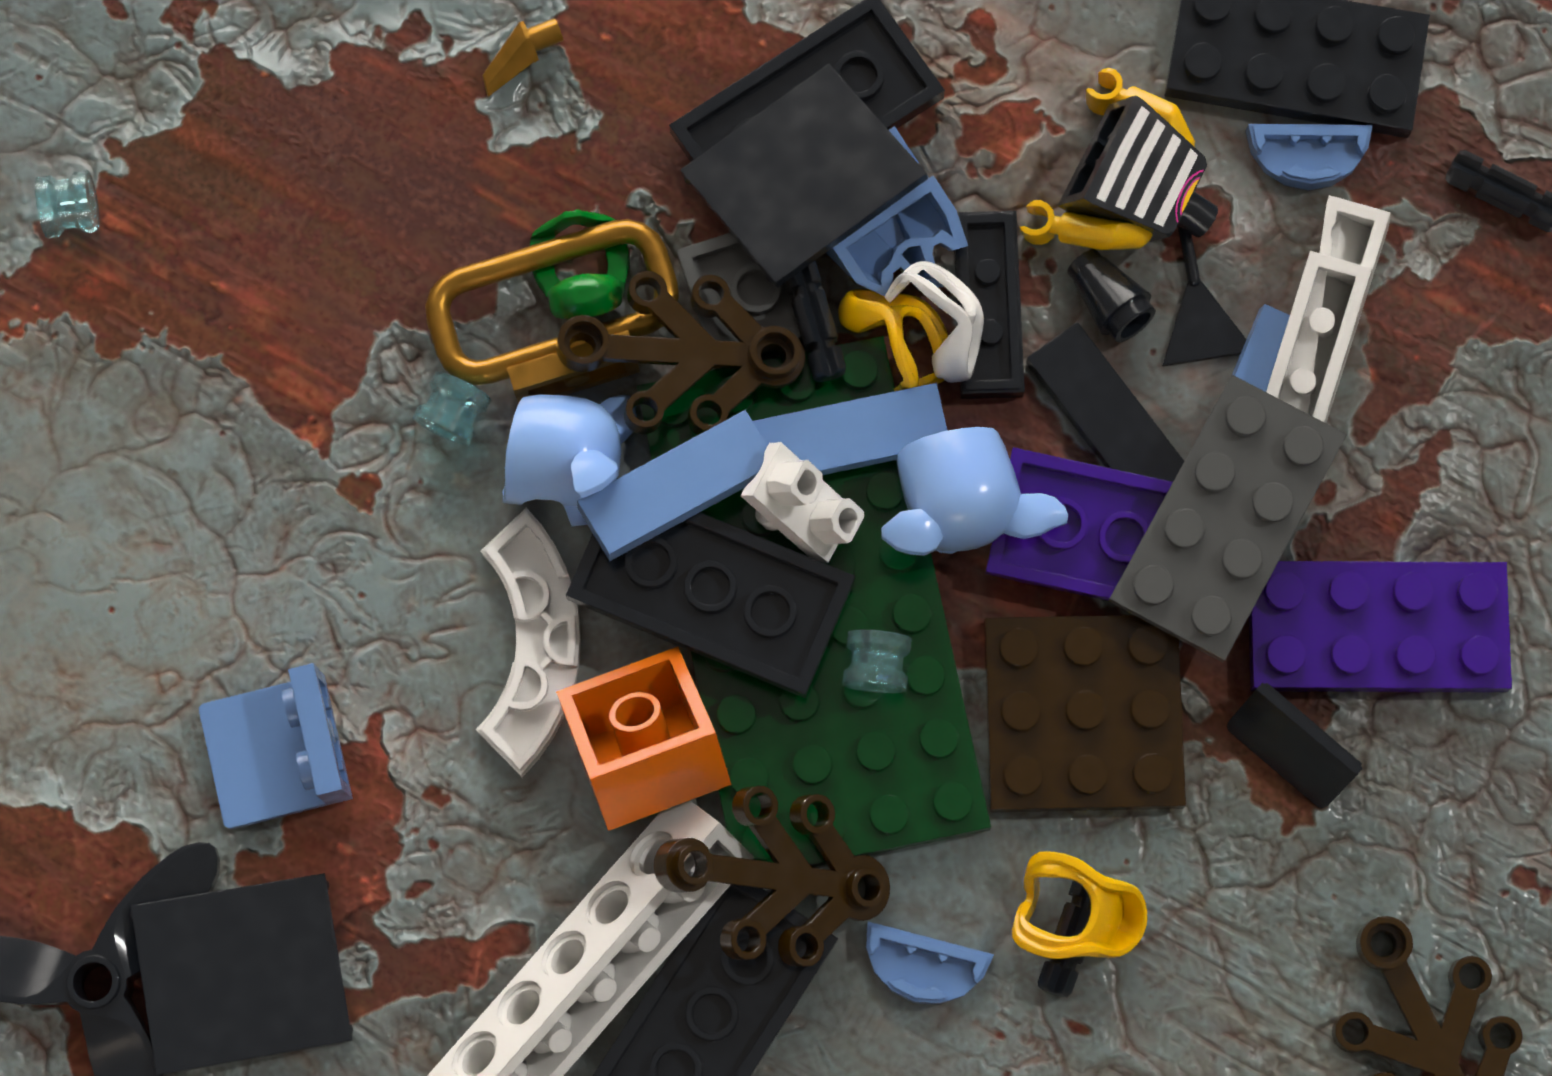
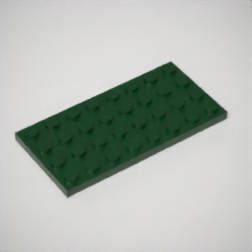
M884 336L835 345L841 346L846 363V372L843 376L826 382H816L813 379L808 363V354L811 352L805 351L803 369L793 383L778 389L760 386L730 412L727 419L746 410L751 420L755 421L894 392L895 386ZM781 356L762 360L764 364L773 368L783 364ZM720 368L711 370L664 411L662 422L658 429L647 434L652 460L698 436L690 429L688 424V413L693 401L701 395H714L739 369ZM656 382L637 385L638 392L647 391ZM641 404L644 421L652 420L656 416L655 411L650 406ZM701 408L696 412L697 417L704 424L710 425L719 421L718 414L711 408ZM893 460L822 475L823 481L843 499L850 498L864 511V519L852 541L838 544L829 563H825L854 575L855 582L806 698H802L691 651L699 695L716 732L732 784L719 789L726 829L755 857L753 860L773 862L749 826L740 824L732 811L733 798L740 789L752 786H765L772 790L777 798V819L811 867L827 863L809 835L796 831L790 821L792 803L798 797L804 795L820 794L826 796L832 802L835 809L833 826L854 856H868L989 831L991 829L990 819L931 553L925 556L909 555L899 552L881 539V528L899 512L908 511L898 475L897 461ZM744 488L701 511L705 515L807 556L779 530H767L757 521L755 517L756 509L741 497ZM753 795L749 802V809L756 818L760 814L761 803ZM811 803L807 809V819L814 826L818 819V812Z

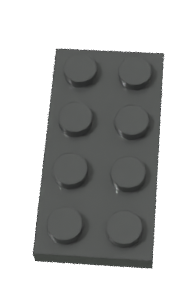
M1231 375L1114 589L1109 602L1224 663L1347 434Z

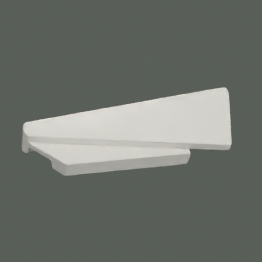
M1330 195L1326 203L1320 253L1313 251L1309 253L1266 390L1272 396L1324 423H1327L1387 235L1391 213Z

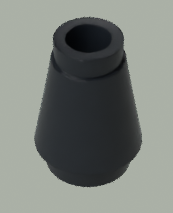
M1090 249L1082 253L1069 266L1067 273L1073 279L1074 285L1102 335H1111L1118 343L1124 342L1137 335L1153 319L1156 310L1150 304L1151 294L1106 257H1103L1098 250Z

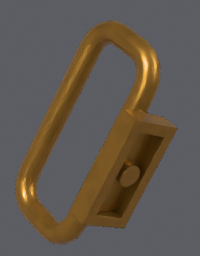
M631 219L613 220L466 265L441 276L430 289L425 309L427 325L437 357L443 368L458 381L472 385L492 384L510 378L518 404L523 397L533 395H568L639 373L638 363L602 362L598 368L590 372L570 370L563 365L557 355L556 345L558 337L484 360L470 359L461 349L451 317L450 307L452 301L464 292L620 244H630L637 247L643 255L647 270L659 274L664 279L667 292L678 302L677 278L667 248L659 234L643 222ZM653 288V289H654V298H653V300L658 297V293H657V291H656L655 288ZM638 312L603 322L608 334L646 336L664 327L652 314H640ZM576 341L570 346L571 351L579 357H587L594 352L592 346L585 341Z

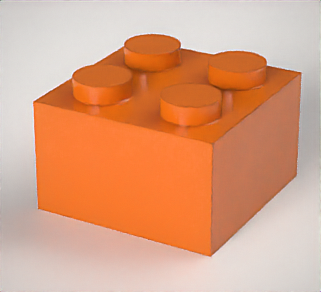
M678 646L556 691L575 747L608 831L732 785L716 732Z

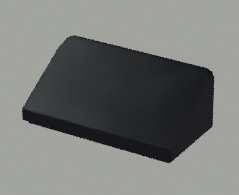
M1262 682L1228 721L1226 726L1232 735L1315 806L1321 809L1327 807L1363 769L1362 763L1268 683L1264 684Z

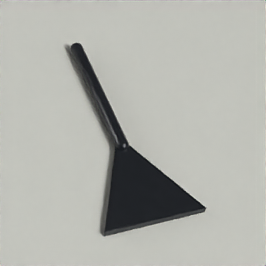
M1177 225L1188 283L1162 366L1239 355L1247 339L1200 280L1192 234Z

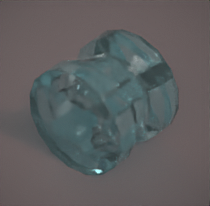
M89 170L76 171L69 179L57 180L52 175L36 177V206L40 225L46 238L59 237L66 229L78 228L83 233L97 232L99 230L98 200L94 181Z
M434 372L429 383L432 393L427 403L417 407L413 419L419 425L440 437L468 446L475 435L472 425L478 414L487 411L491 398L476 386L444 372Z
M849 631L846 647L852 653L851 665L844 670L843 685L867 692H906L908 676L903 672L902 665L903 658L910 654L912 638L889 631Z

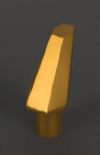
M555 18L530 28L526 27L524 21L518 22L482 75L488 97L529 65L539 61L537 51L564 41Z

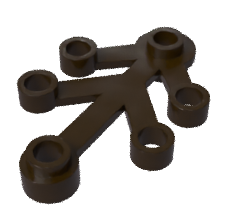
M642 271L637 273L630 281L627 292L628 303L633 310L640 314H652L675 338L608 334L605 326L598 319L580 315L570 318L562 325L556 345L560 361L568 369L576 372L593 371L602 362L676 365L650 389L636 392L627 401L624 411L625 423L630 430L643 435L657 430L662 422L664 411L713 368L739 370L714 395H701L693 401L688 413V424L696 435L727 420L728 414L760 386L778 389L793 383L800 375L805 362L803 345L794 333L779 326L762 327L730 295V289L726 281L716 275H704L694 283L690 295L691 307L702 317H717L739 342L715 340L667 292L666 283L659 274L652 271ZM641 285L652 286L656 289L658 297L650 301L643 300L637 295L636 288ZM703 289H713L719 293L721 301L716 304L705 303L700 298L699 292ZM576 341H585L592 346L594 352L587 357H579L571 351L570 346ZM767 351L776 352L781 356L783 364L775 368L769 367L764 364L761 355ZM645 404L655 411L656 416L650 421H642L635 417L632 409L637 405ZM701 408H711L718 414L719 421L715 424H704L699 420L696 412Z
M752 786L740 789L733 798L732 811L740 824L749 826L773 862L714 855L710 853L708 847L703 842L695 838L669 840L660 846L654 858L655 876L658 882L671 892H694L703 888L707 882L772 890L742 919L732 920L723 927L720 935L721 948L728 957L736 960H749L758 957L765 949L766 934L808 895L828 897V899L802 926L786 929L781 934L778 942L780 957L786 964L790 966H812L823 955V941L848 918L854 921H864L878 916L885 908L890 896V881L885 868L873 857L853 855L833 826L835 809L832 802L826 796L820 794L798 797L791 805L790 821L796 831L809 835L830 870L811 868L777 819V798L773 791L765 786ZM753 795L761 803V811L756 818L749 809V802ZM811 803L818 812V819L814 826L807 819V809ZM689 853L692 854L695 861L693 876H689L684 868V861ZM861 877H863L866 886L864 898L858 892V882ZM742 928L749 935V944L744 951L740 949L737 943V936ZM800 935L804 937L807 944L803 957H799L795 949L796 940Z
M1390 916L1377 917L1367 922L1360 929L1356 938L1357 953L1367 966L1375 970H1381L1415 1039L1376 1026L1363 1013L1349 1012L1340 1016L1333 1024L1332 1037L1335 1044L1345 1052L1354 1053L1366 1050L1430 1073L1433 1076H1465L1458 1062L1479 996L1488 989L1492 981V972L1489 965L1483 959L1476 956L1458 959L1451 965L1448 972V981L1452 992L1441 1026H1439L1407 962L1413 949V938L1408 927L1399 919ZM1375 933H1384L1392 940L1393 949L1389 956L1381 957L1373 952L1371 939ZM1465 964L1475 966L1480 972L1481 980L1475 989L1465 987L1460 981L1459 973ZM1497 1016L1486 1020L1479 1029L1478 1039L1484 1053L1475 1076H1504L1510 1055L1517 1051L1522 1043V1030L1519 1024L1510 1017ZM1348 1020H1356L1364 1028V1038L1358 1045L1348 1043L1343 1037L1342 1029ZM1495 1024H1502L1510 1031L1511 1041L1504 1049L1497 1048L1490 1040V1030ZM1380 1072V1073L1373 1074V1075H1371V1076H1396V1075H1394V1074H1392V1073H1389V1072Z

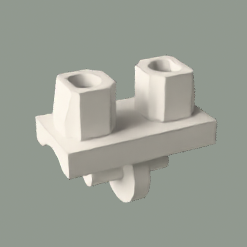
M782 442L769 443L764 452V461L761 469L755 478L744 488L741 497L756 509L755 517L763 527L771 531L779 530L808 557L822 563H829L838 544L852 541L864 519V511L850 498L843 499L822 479L823 473L809 460H800Z

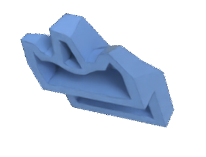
M894 126L889 129L892 135L919 164L896 127ZM934 175L930 178L927 176L928 179L826 252L856 284L885 296L893 282V273L899 269L903 273L909 266L918 261H929L935 264L932 255L935 245L939 244L949 251L968 246L957 210ZM922 270L918 274L932 282L935 286L943 287L941 283L926 271Z

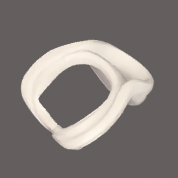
M918 261L909 266L892 282L885 295V299L891 303L912 282L928 299L953 317L958 325L932 355L933 371L937 378L944 379L950 383L967 381L971 378L975 367L983 332L984 315L980 302L975 294L948 270L929 261ZM922 270L930 274L960 301L964 309L948 298L932 282L918 274Z

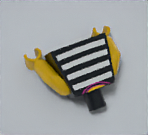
M1112 68L1102 69L1098 72V83L1104 88L1112 90V92L1100 94L1094 89H1086L1088 108L1093 113L1103 115L1058 204V207L1066 212L1061 217L1055 216L1053 209L1048 203L1042 200L1030 202L1026 206L1027 212L1036 216H1044L1048 218L1045 226L1037 230L1025 226L1020 227L1022 236L1033 245H1042L1052 240L1055 235H1058V239L1062 243L1095 250L1140 249L1149 242L1170 237L1177 225L1197 238L1203 236L1215 221L1218 207L1195 192L1207 167V161L1205 156L1195 148V140L1180 109L1176 104L1136 86L1124 89L1120 73Z

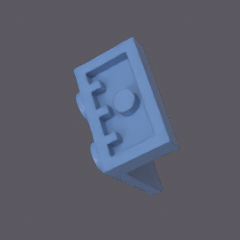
M314 663L288 669L291 682L200 705L199 714L223 823L227 828L236 829L353 799L325 675Z

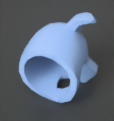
M533 395L523 397L514 414L506 449L505 487L502 491L503 503L522 505L524 502L535 499L558 501L564 506L571 526L587 525L577 509V500L603 490L618 478L621 444L633 433L624 420L626 404L631 396L618 395L609 397L601 402V404L585 398L565 395ZM635 406L632 410H633V414H634L635 417L637 418L636 406Z
M961 428L922 437L907 444L898 453L896 460L898 475L908 511L899 512L881 528V539L895 550L909 555L925 556L934 551L953 554L957 551L977 549L990 544L1003 533L1021 539L1040 536L1054 528L1067 524L1068 513L1065 506L1053 496L1043 493L1021 494L1006 447L999 433L994 428Z

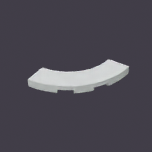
M527 507L481 550L483 557L494 568L508 593L516 624V651L509 678L497 704L476 729L521 777L540 759L555 737L565 717L556 691L576 684L581 650L578 607L576 603L566 598V593L571 584L567 568L548 533Z

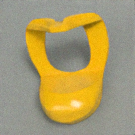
M854 289L845 294L838 308L839 321L843 327L852 332L862 333L886 325L890 346L897 367L903 377V381L894 388V391L933 383L939 384L944 381V379L937 378L934 373L922 378L918 377L915 361L904 340L903 318L906 316H912L922 324L929 338L933 353L948 337L944 323L927 302L917 296L900 293L889 303L885 296L869 289Z
M1043 851L1034 854L1029 859L1024 876L1026 899L1019 905L1012 927V938L1020 948L1050 959H1066L1081 956L1115 958L1127 954L1140 942L1147 926V908L1143 894L1136 886L1104 876L1084 861L1068 854ZM1039 877L1070 879L1085 888L1090 898L1091 911L1087 925L1080 934L1070 937L1058 936L1044 931L1029 922L1038 902L1040 892Z

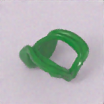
M580 209L564 211L533 232L530 246L554 239L558 233L572 225L593 227L615 219L605 214ZM620 244L605 249L608 261L607 274H580L560 281L556 276L554 265L532 271L537 285L548 299L551 314L555 318L570 319L580 315L594 317L619 307L624 297L625 283L630 268L628 244Z

